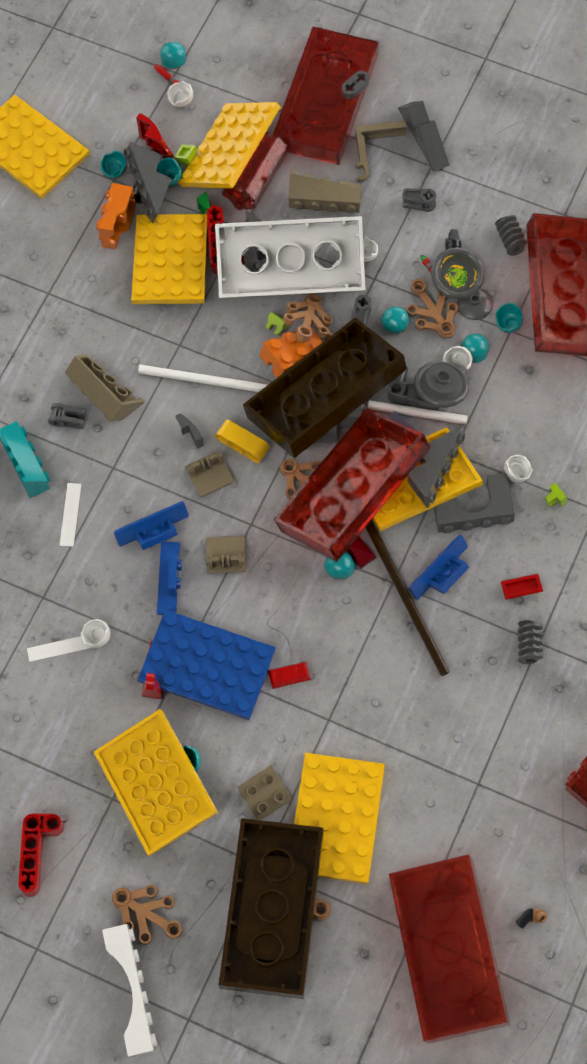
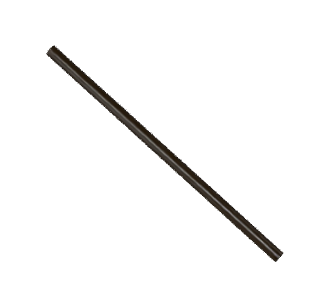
M342 460L336 461L333 465L440 676L447 675L450 671L367 509L350 482Z

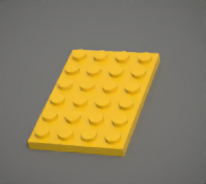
M13 95L0 107V168L39 198L43 199L90 155L89 149L17 95Z
M278 102L226 103L206 134L202 144L198 147L195 157L183 172L178 182L181 187L233 188L281 108Z
M157 214L154 223H151L147 215H136L132 304H205L207 214Z
M447 427L346 472L357 495L380 532L483 485L481 477L460 446L458 447L456 458L451 461L450 471L444 475L442 487L436 491L434 503H430L428 508L425 507L408 484L407 472L421 465L418 460L417 448L450 432Z
M157 710L94 751L148 856H152L218 814L216 807L163 710Z
M305 753L294 824L324 828L319 877L362 884L369 883L385 764Z

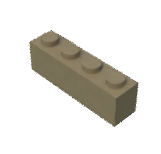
M290 170L289 208L360 213V184L338 180L336 183L326 177L316 179L312 178V174L305 173L302 176L297 175L296 171Z
M87 354L74 356L65 374L111 422L125 419L145 402L142 398L136 399L131 395L133 391L128 387L125 389L117 383V378L105 374V369Z

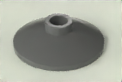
M480 288L476 294L471 295L467 299H457L458 311L468 319H483L492 311L493 299L486 290Z

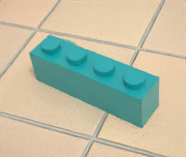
M16 421L0 428V440L29 498H32L49 490L48 482L51 480L47 471H42V461L39 456L35 457L33 452L36 450L33 443L27 441L26 437L28 434L24 426L20 427Z

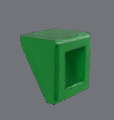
M206 191L197 197V208L203 214H207V210L210 208Z

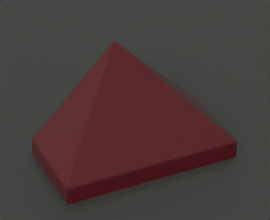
M353 529L338 539V542L352 556L360 569L376 559V556Z

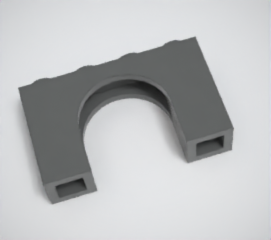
M506 473L487 475L486 485L490 502L486 508L479 512L463 511L455 504L453 499L433 507L438 533H452L455 530L461 529L467 531L475 527L487 528L495 524L507 525L514 522L515 512Z

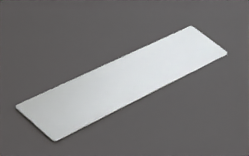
M67 483L60 546H74L81 484Z
M80 636L27 648V652L31 662L91 647L85 645Z

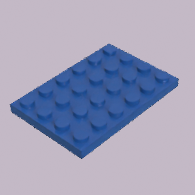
M165 609L137 680L139 683L144 684L147 673H154L156 680L161 686V690L250 721L276 647Z

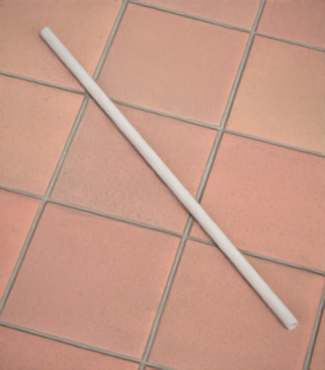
M139 365L138 369L139 374L259 392L268 385L147 365ZM369 400L368 404L369 410L388 413L395 411L401 415L467 424L468 415Z

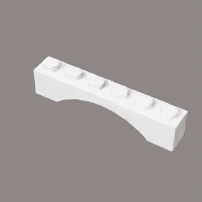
M124 924L103 929L106 951L121 964L132 988V1014L129 1025L124 1033L128 1057L133 1058L155 1052L154 1047L157 1046L155 1033L151 1034L149 1025H153L151 1013L146 1012L145 1004H148V997L146 991L142 992L141 988L144 978L142 970L138 971L136 962H140L138 950H133L132 942L135 941L133 928L129 929V926Z

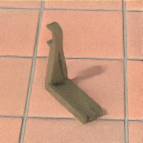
M406 121L356 126L355 136L360 162L356 163L355 168H363L365 171L364 176L357 178L358 182H365L369 178L365 140L405 136L407 129Z

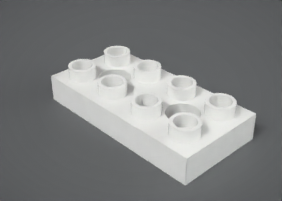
M362 216L215 224L219 298L365 291ZM322 244H331L339 252V260L337 259L331 268H323L318 261H315L314 253L317 252ZM257 247L267 257L266 264L264 263L257 272H251L245 265H242L241 261L242 255L244 256L249 248Z

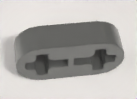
M358 71L342 85V96L346 99H353L369 85V74L365 71Z

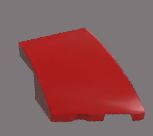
M139 113L136 117L139 138L145 140L146 145L151 147L152 151L162 154L163 159L169 157L174 159V154L156 125L147 116Z

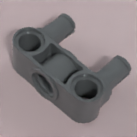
M408 367L406 371L389 383L388 399L394 404L436 411L440 408L424 402L417 395L414 383L405 382Z

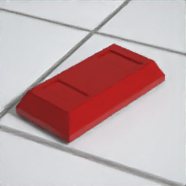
M538 574L501 581L505 600L543 592Z
M306 661L268 670L272 689L311 680Z

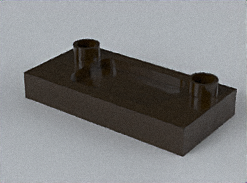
M355 317L245 402L243 407L247 419L295 459L358 407L406 371L405 357L400 351Z
M241 818L218 984L220 989L304 999L324 828Z

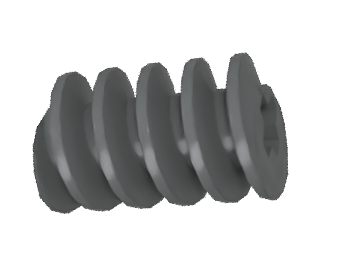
M515 215L502 217L495 222L507 254L510 256L523 252L524 246L527 244V240L524 239V234L521 233L522 229L519 227V222L516 221L517 217Z
M531 620L518 622V648L520 649L518 651V662L521 664H534L538 660L543 659V655L537 654L543 651L542 647L537 646L543 644V640L537 639L543 636L542 632L537 631L543 629V626Z

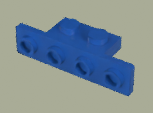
M183 501L115 530L114 535L118 545L121 547L138 540L142 550H145L178 535L173 523L189 516L185 503Z
M459 534L410 585L409 588L415 599L418 600L430 587L445 594L469 568L468 564L458 558L468 547L462 535Z
M161 542L157 600L158 615H163L165 609L177 613L178 589H181L179 571H182V559H179V542Z

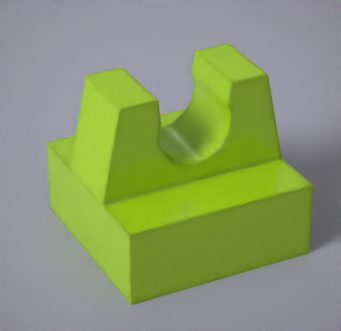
M182 144L174 159L188 167L198 149L195 145Z
M271 312L267 317L269 320L266 328L271 330L276 325V335H281L290 326L283 322L284 317L278 313Z
M556 483L549 486L550 493L545 499L550 507L557 503L562 507L568 503L567 496Z

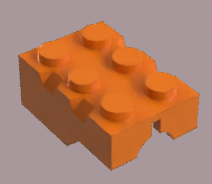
M112 183L110 190L108 189L106 192V200L108 201L102 205L101 215L103 217H101V220L98 219L96 229L99 230L98 238L101 240L102 247L116 250L120 235L130 229L136 209L135 199L130 198L134 197L132 186Z
M311 326L312 335L306 343H301L297 340V330L292 333H284L278 339L272 338L263 343L259 356L266 365L269 366L272 363V373L276 378L323 343Z

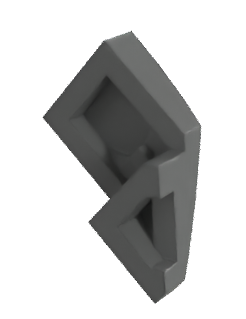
M181 413L175 415L182 435L190 433L197 449L203 447V437L196 426Z

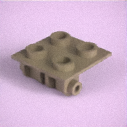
M219 451L184 466L200 497L235 482L223 460L222 453Z
M245 536L206 538L207 574L246 572Z
M272 765L238 786L240 795L246 800L257 820H262L292 800Z

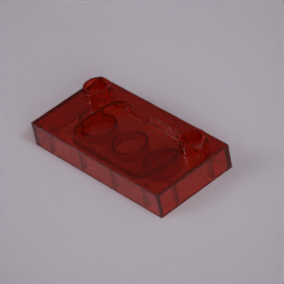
M312 27L272 135L273 149L340 165L366 91L365 88L355 98L346 99L341 93L342 85L358 71L367 72L370 80L378 57V41Z
M533 213L526 224L535 352L587 356V219Z
M366 408L274 518L278 528L287 536L338 562L430 449L425 435Z
M468 854L389 873L423 1041L430 1044L511 1025L473 858Z

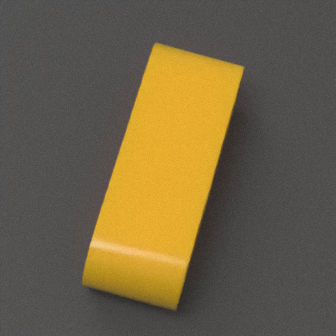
M225 420L215 434V437L220 442L256 463H260L270 449V445L266 441L230 420Z

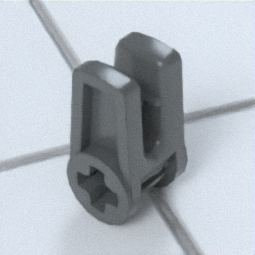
M411 188L403 190V208L431 212L435 209L436 193L434 190Z
M360 295L355 300L351 320L356 317L366 325L371 313V299L366 295Z
M61 403L52 404V414L48 419L50 425L83 429L84 422L79 418H85V409Z

